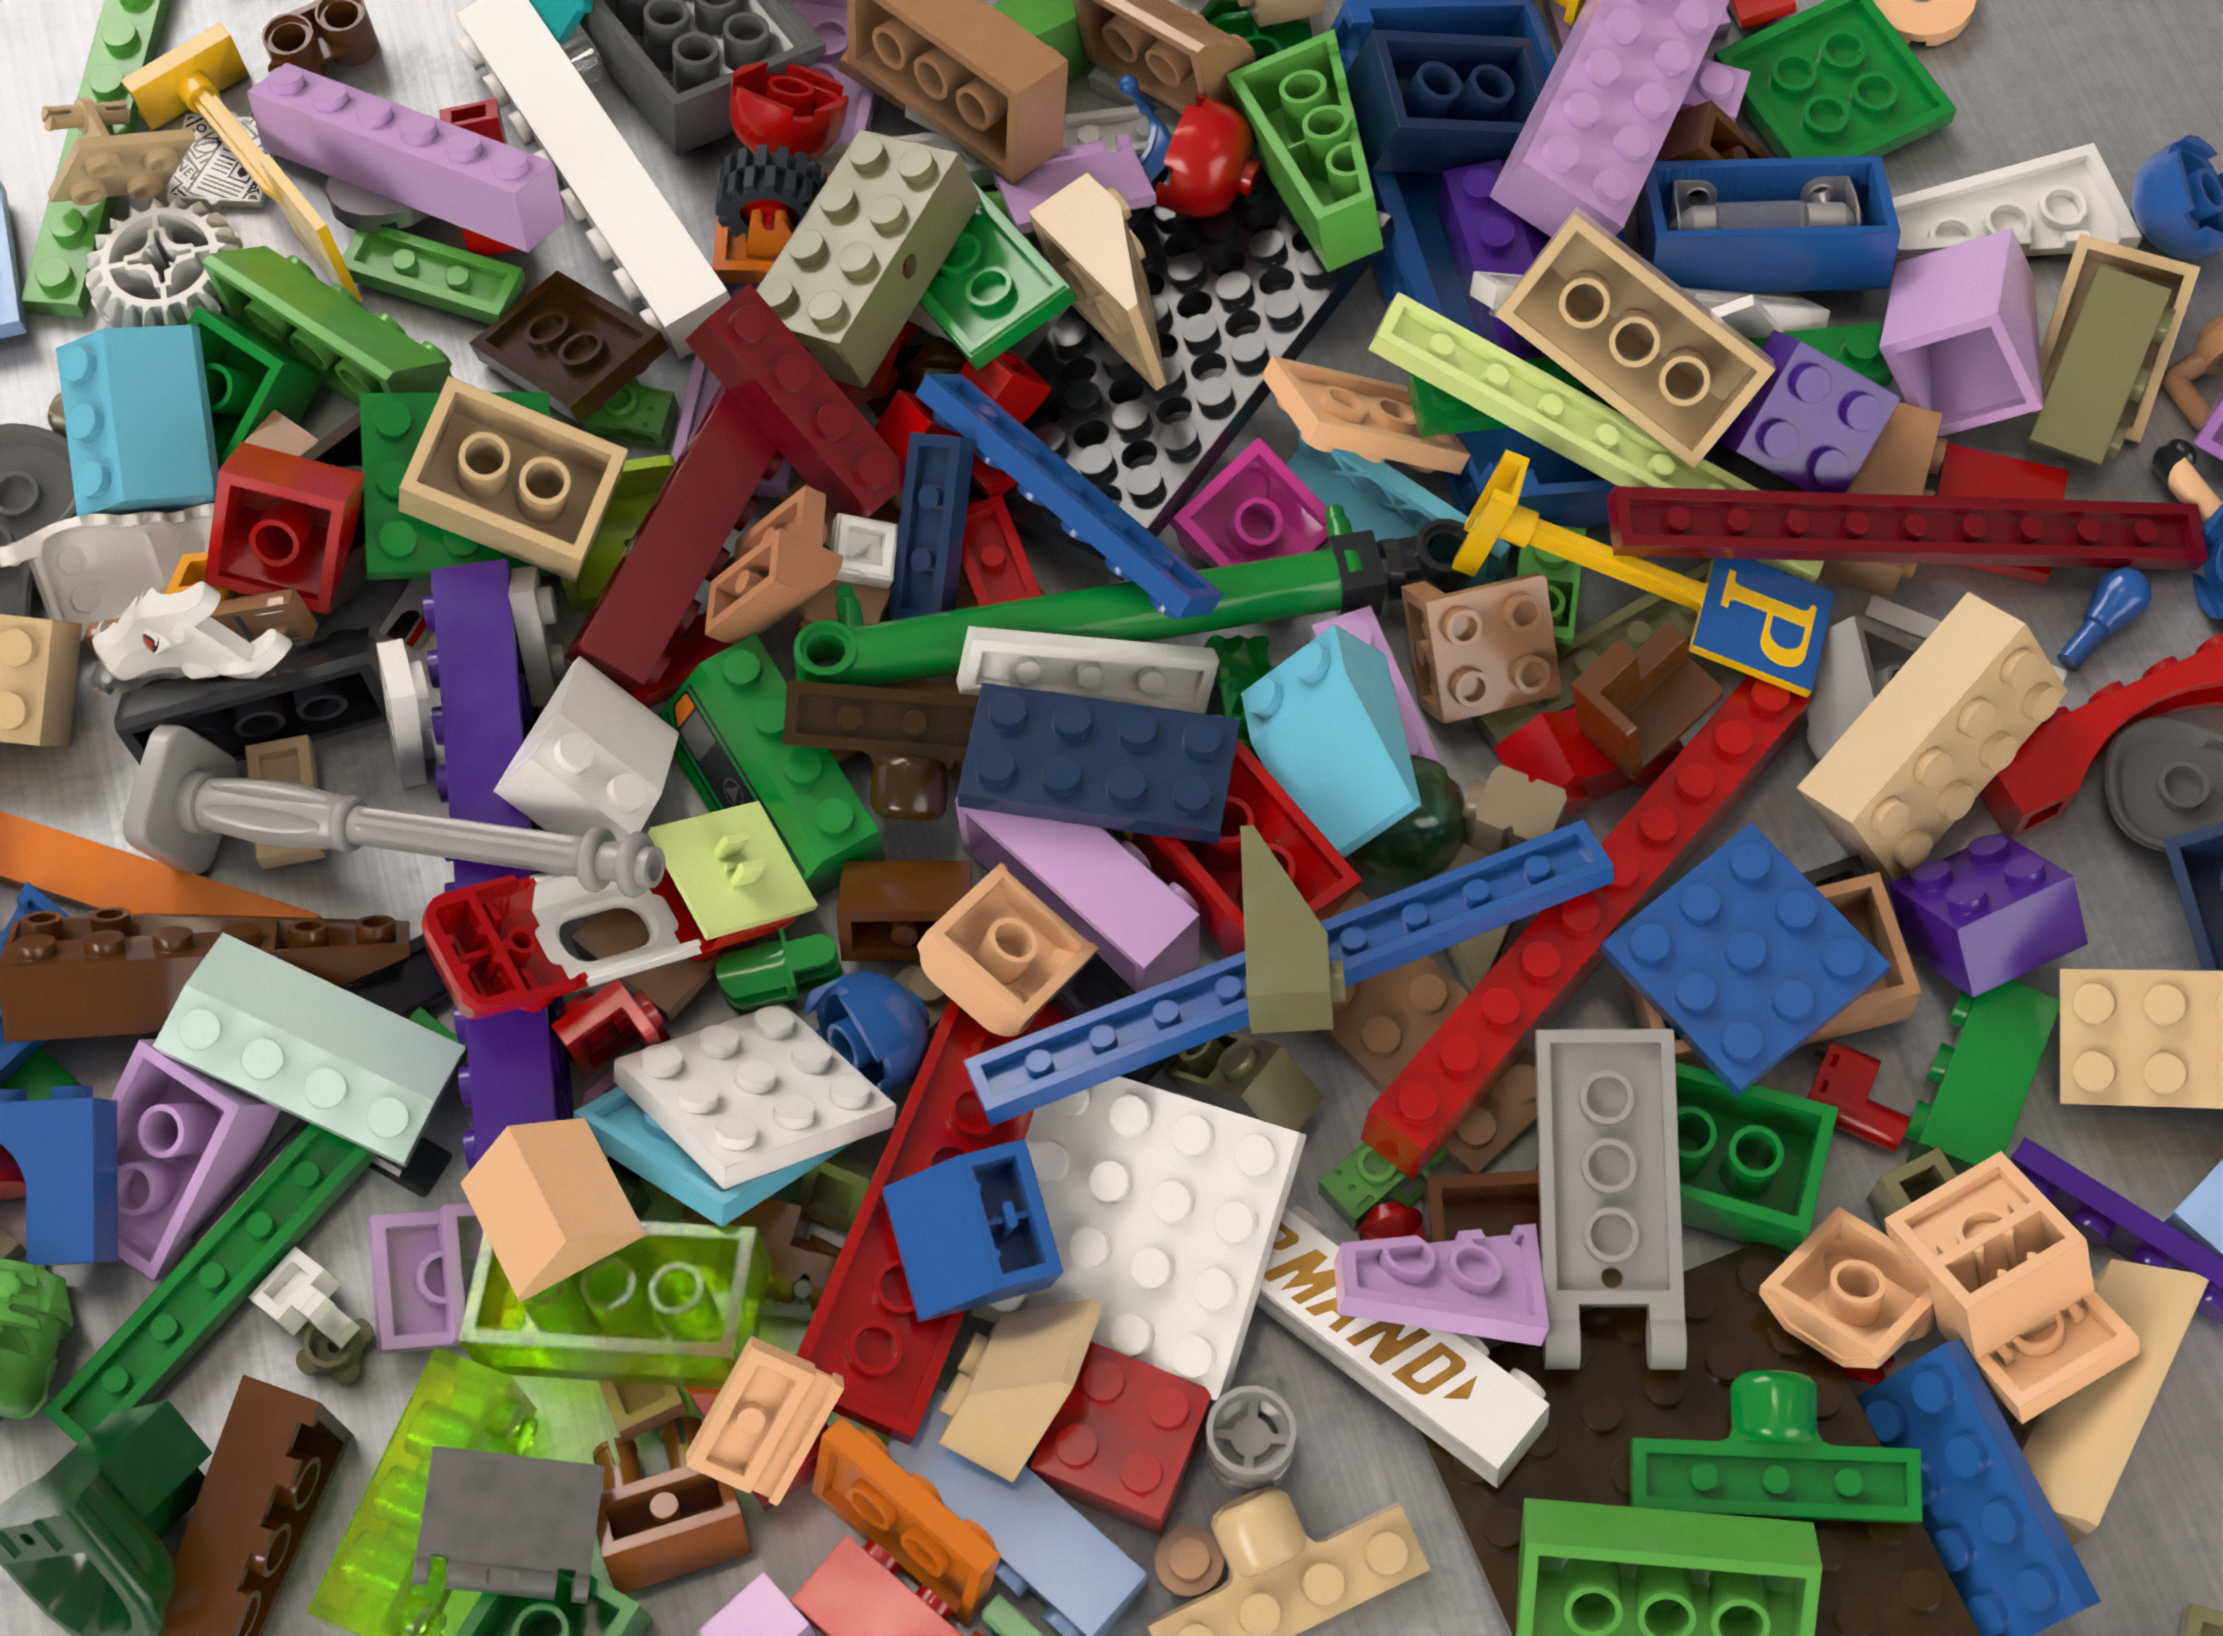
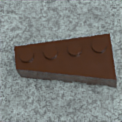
M246 1375L242 1376L174 1560L176 1590L172 1603L166 1610V1631L162 1636H263L353 1435L319 1401Z

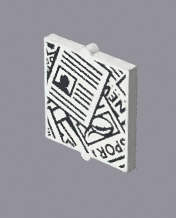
M230 112L266 156L270 155L274 160L275 154L263 150L253 118L239 117L236 112ZM185 114L182 129L192 128L196 139L170 180L167 193L169 203L171 204L178 196L187 205H193L200 201L204 206H210L213 211H219L222 207L263 209L266 194L263 193L200 114Z

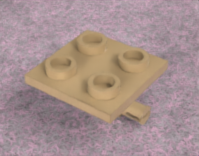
M85 97L77 98L73 105L43 106L41 117L42 123L46 122L44 125L46 131L78 128L84 138L76 139L48 190L50 202L72 201L76 205H91L102 201L106 197L129 195L131 199L144 200L159 195L165 190L195 141L193 129L110 135L105 126L129 124L130 111L129 108H126L128 104L123 99L94 103L91 98Z

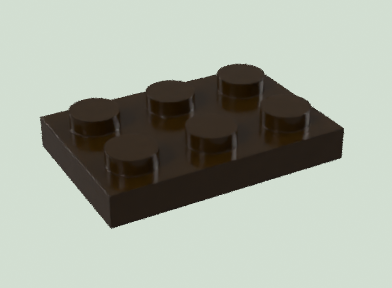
M558 270L469 343L479 361L528 392H549V405L578 424L600 410L606 401L636 376L645 372L652 362L669 349L659 330Z

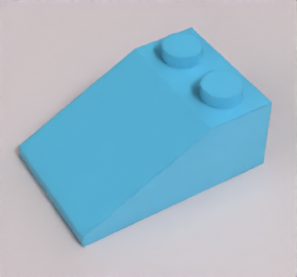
M1334 624L1241 693L1250 742L1262 765L1343 858L1422 805L1388 661L1384 653Z

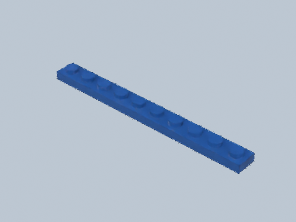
M1583 819L1320 921L1328 933L1329 960H1343L1345 987H1348L1613 883L1614 865ZM1245 951L963 1060L969 1080L990 1127L1250 1025L1246 990Z

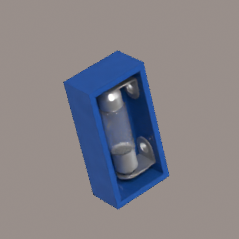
M1881 156L1654 161L1638 196L1635 217L1642 257L1682 288L1732 292L1889 289L1901 234ZM1817 188H1828L1826 191L1822 193H1813V191ZM1693 191H1704L1698 196H1689Z

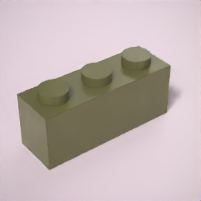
M2099 265L2092 277L2045 394L2043 409L2038 411L2026 441V446L2096 470L2102 464L2104 457L2116 459L2129 428V425L2119 422L2127 399L2139 402L2152 371V367L2144 365L2142 362L2151 341L2158 344L2163 343L2176 312V309L2166 306L2172 289Z

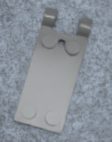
M1674 1029L1536 1030L1534 1036L1540 1254L1549 1320V1330L1542 1343L1543 1369H1580L1581 1335L1579 1307H1647L1645 1337L1648 1369L1685 1370L1687 1335L1684 1303ZM1614 1269L1620 1274L1621 1283L1618 1287L1608 1288L1603 1284L1601 1277L1605 1270Z

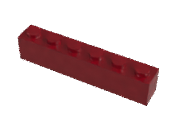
M722 384L712 398L564 655L565 658L572 662L581 656L629 694L644 686L645 683L653 687L663 675L672 658V655L664 649L673 633L676 631L682 635L696 617L701 603L694 599V596L704 579L711 582L718 576L730 555V551L723 547L733 528L738 532L743 530L758 506L759 501L751 495L761 478L767 482L771 480L785 458Z

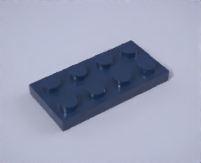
M982 683L957 792L958 807L1219 845L1239 735L1240 719Z

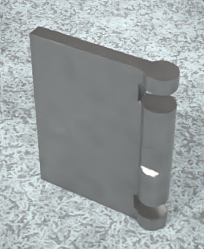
M433 1446L411 1585H427L431 1567L430 1557L434 1556L448 1558L444 1588L554 1600L559 1570L575 1572L571 1588V1602L586 1604L605 1466Z

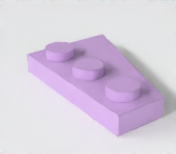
M1536 1223L1515 1225L1510 1235L1485 1237L1482 1229L1458 1231L1455 1240L1427 1243L1417 1235L1343 1242L1334 1260L1337 1314L1535 1346H1541L1548 1333L1549 1320Z

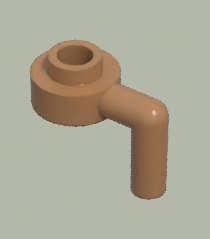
M2223 316L2212 320L2198 332L2196 339L2199 343L2195 346L2193 352L2168 367L2161 382L2198 432L2209 414L2211 406L2191 381L2204 373L2213 375L2223 371Z

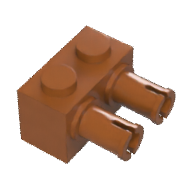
M693 1416L681 1417L688 1440L685 1444L681 1442L675 1419L662 1427L660 1439L665 1447L670 1471L643 1478L637 1455V1444L633 1439L624 1442L622 1437L614 1438L620 1459L618 1465H615L608 1441L602 1442L593 1451L594 1463L605 1466L596 1533L613 1587L622 1594L753 1553L734 1487L686 1467V1452L703 1423L700 1418Z

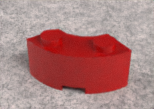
M1574 707L1559 712H1541L1493 748L1502 765L1527 774L1529 782L1533 783L1536 779H1540L1565 789L1567 801L1563 818L1580 811L1591 801L1615 793L1632 784H1635L1636 788L1651 786L1684 749V746L1680 739H1678L1633 781L1579 731Z

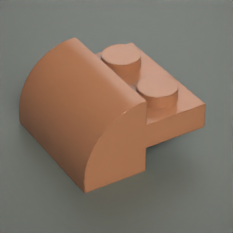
M805 485L736 539L734 564L714 578L709 585L705 635L722 642L734 644L755 633L759 637L836 578L841 569L843 556L822 547L828 532L827 524L824 522L826 494Z

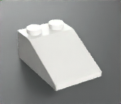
M579 656L573 661L495 787L494 792L547 832L583 837L588 830L596 826H602L611 830L617 842H622L627 835L635 831H641L664 789L679 732Z

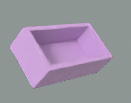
M955 798L963 851L988 874L1000 862L1008 868L1007 871L1089 943L1093 942L1097 945L1099 950L1096 953L1136 993L1187 974L1199 963L1200 914L1197 913L1199 907L1196 901L1177 883L1171 882L1167 886L1150 871L1152 867L1149 860L1134 844L1126 840L1119 844L1101 827L958 807V798Z

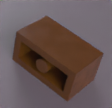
M843 861L837 904L841 961H920V952L917 945L926 931L973 888L972 861Z

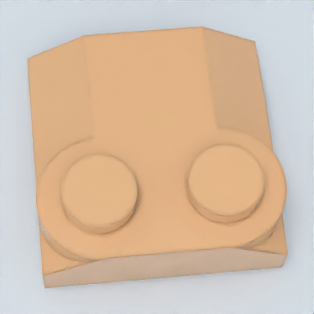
M1000 862L926 931L917 948L920 952V962L924 973L939 989L988 1031L1000 1036H1015L1028 1028L1036 1015L1086 965L1099 950V947L1093 942L1089 943L1007 871L1008 868Z
M1839 1206L1761 1284L1759 1295L1784 1330L1842 1367L1877 1369L1907 1341H1914L1925 1336L1931 1330L1935 1319L1930 1287L1924 1275L1889 1236Z

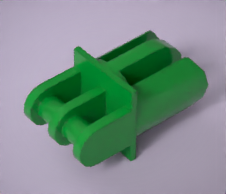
M780 927L778 928L780 938L774 941L723 953L716 962V977L728 1006L736 1012H744L788 1001H796L798 1010L803 1009L800 994L810 992L842 976V966L834 940L828 935L816 934L787 941L784 929Z

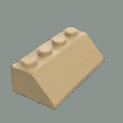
M1577 206L1539 253L1495 313L1499 319L1693 469L1776 370L1773 358Z
M2111 1259L2095 1277L2092 1276L2094 1291L2139 1337L2141 1354L2025 1423L2021 1424L2016 1417L2013 1420L2012 1427L2022 1432L2017 1444L2072 1546L2098 1527L2209 1282L2208 1279L2196 1273Z

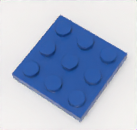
M1752 822L1603 941L1600 950L1605 958L1737 1098L1885 977L1891 967V964Z

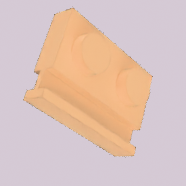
M751 1336L686 1452V1467L750 1494L753 1490L768 1497L769 1503L779 1506L844 1390L843 1376L834 1372L831 1376L816 1369L814 1363Z

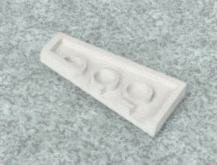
M2095 143L1892 198L1901 231L1895 263L2013 228L2025 256L2073 254L2080 234L2134 249L2138 248L2143 237Z

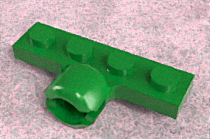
M1754 1370L1740 1374L1730 1387L1731 1430L1727 1439L1705 1441L1632 1438L1630 1440V1507L1762 1518L1913 1524L1923 1522L1921 1449L1835 1446L1823 1442L1817 1430L1816 1383L1810 1376L1799 1372Z

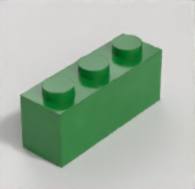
M2013 980L1975 997H1971L1963 990H1960L1948 1018L1949 1023L1958 1026L1951 1046L1942 1042L1939 1044L1925 1078L1936 1083L1930 1101L1926 1103L1918 1099L1904 1137L1914 1141L1906 1163L1940 1147L1954 1172L1959 1176L2000 1151L2005 1154L2058 1015L2060 999Z

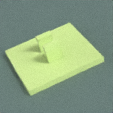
M759 801L651 827L647 832L655 847H659L663 851L665 867L706 940L814 911L818 906Z

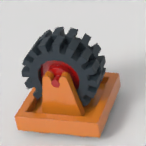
M757 145L756 153H752L748 147L738 149V157L732 153L725 158V164L721 163L715 209L718 218L712 269L721 282L761 284L832 172H821V165L816 160L807 163L808 155L800 151L794 156L788 155L789 148L778 146L777 152H769L768 145Z

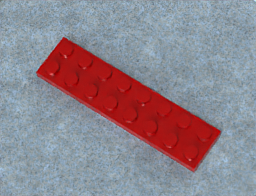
M949 998L796 1353V1356L814 1363L815 1368L831 1376L833 1372L843 1376L844 1390L832 1412L908 1445L915 1438L966 1310L918 1323L882 1189L885 1186L958 1155L1026 1139L1034 1110L990 1127L969 1080L963 1060L1066 1021L1050 1003L1036 1015L1028 1028L1021 1034L1000 1036L985 1029Z

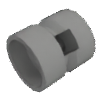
M1250 1385L1236 1387L1223 1394L1211 1408L1206 1423L1205 1450L1207 1466L1215 1480L1228 1491L1245 1495L1260 1488L1278 1487L1290 1473L1295 1454L1297 1428L1295 1416L1287 1401L1271 1389Z

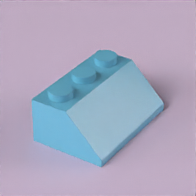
M190 324L104 328L56 348L77 516L85 514L126 515L151 511L169 513L215 501L219 467L199 327Z

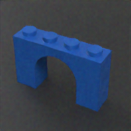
M93 1086L51 1087V1100L27 1101V1090L0 1089V1144L11 1153L18 1163L26 1186L27 1263L32 1265H63L118 1262L117 1100L93 1098Z

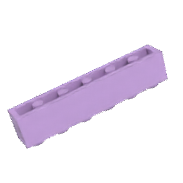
M289 63L275 68L266 78L247 91L264 151L323 174L333 176L527 253L566 221L554 162Z

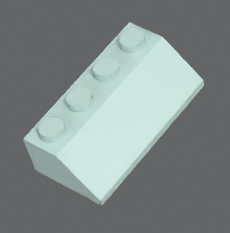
M224 932L183 987L153 1044V1047L163 1055L405 1168L466 1050L465 1046Z

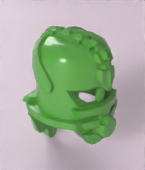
M27 1257L24 1262L0 1259V1421L4 1418L17 1420L29 1418L35 1415L47 1400L58 1364V1359L55 1358L58 1343L68 1339V1334L71 1333L75 1320L71 1314L66 1279L60 1275L49 1273L46 1270V1265L27 1263Z

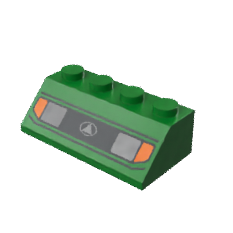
M755 633L701 662L657 716L679 732L673 755L708 813L759 801L814 899H817L840 886L843 861H886L880 831L828 748L783 745L787 682Z

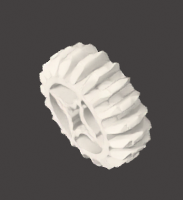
M178 196L168 207H164L162 203L153 197L149 210L141 212L130 205V218L124 222L110 218L112 233L95 235V246L98 251L86 254L87 266L90 271L84 276L86 278V286L92 296L91 302L98 315L103 316L109 328L186 325L196 306L224 315L223 313L226 309L202 261L211 253L242 249L243 244L238 233L233 231L232 227H229L227 220L218 211L210 213L208 208L204 207L200 201L188 208L187 204Z

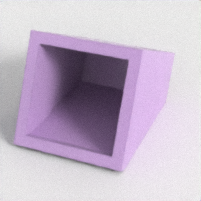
M2013 228L1896 263L1879 348L1906 403L1943 413L1937 437L2043 409L2044 396L2035 281L2033 272Z

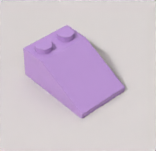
M141 1039L138 1041L110 1100H117L118 1257L151 1280L159 1281L165 1277L192 1242L190 1237L221 1205L256 1161L281 1109L161 1054L153 1047L156 1039Z

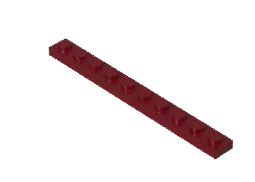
M1615 486L1606 497L1613 556L2083 568L2131 567L2136 569L2197 570L2208 561L2198 504L1626 486Z

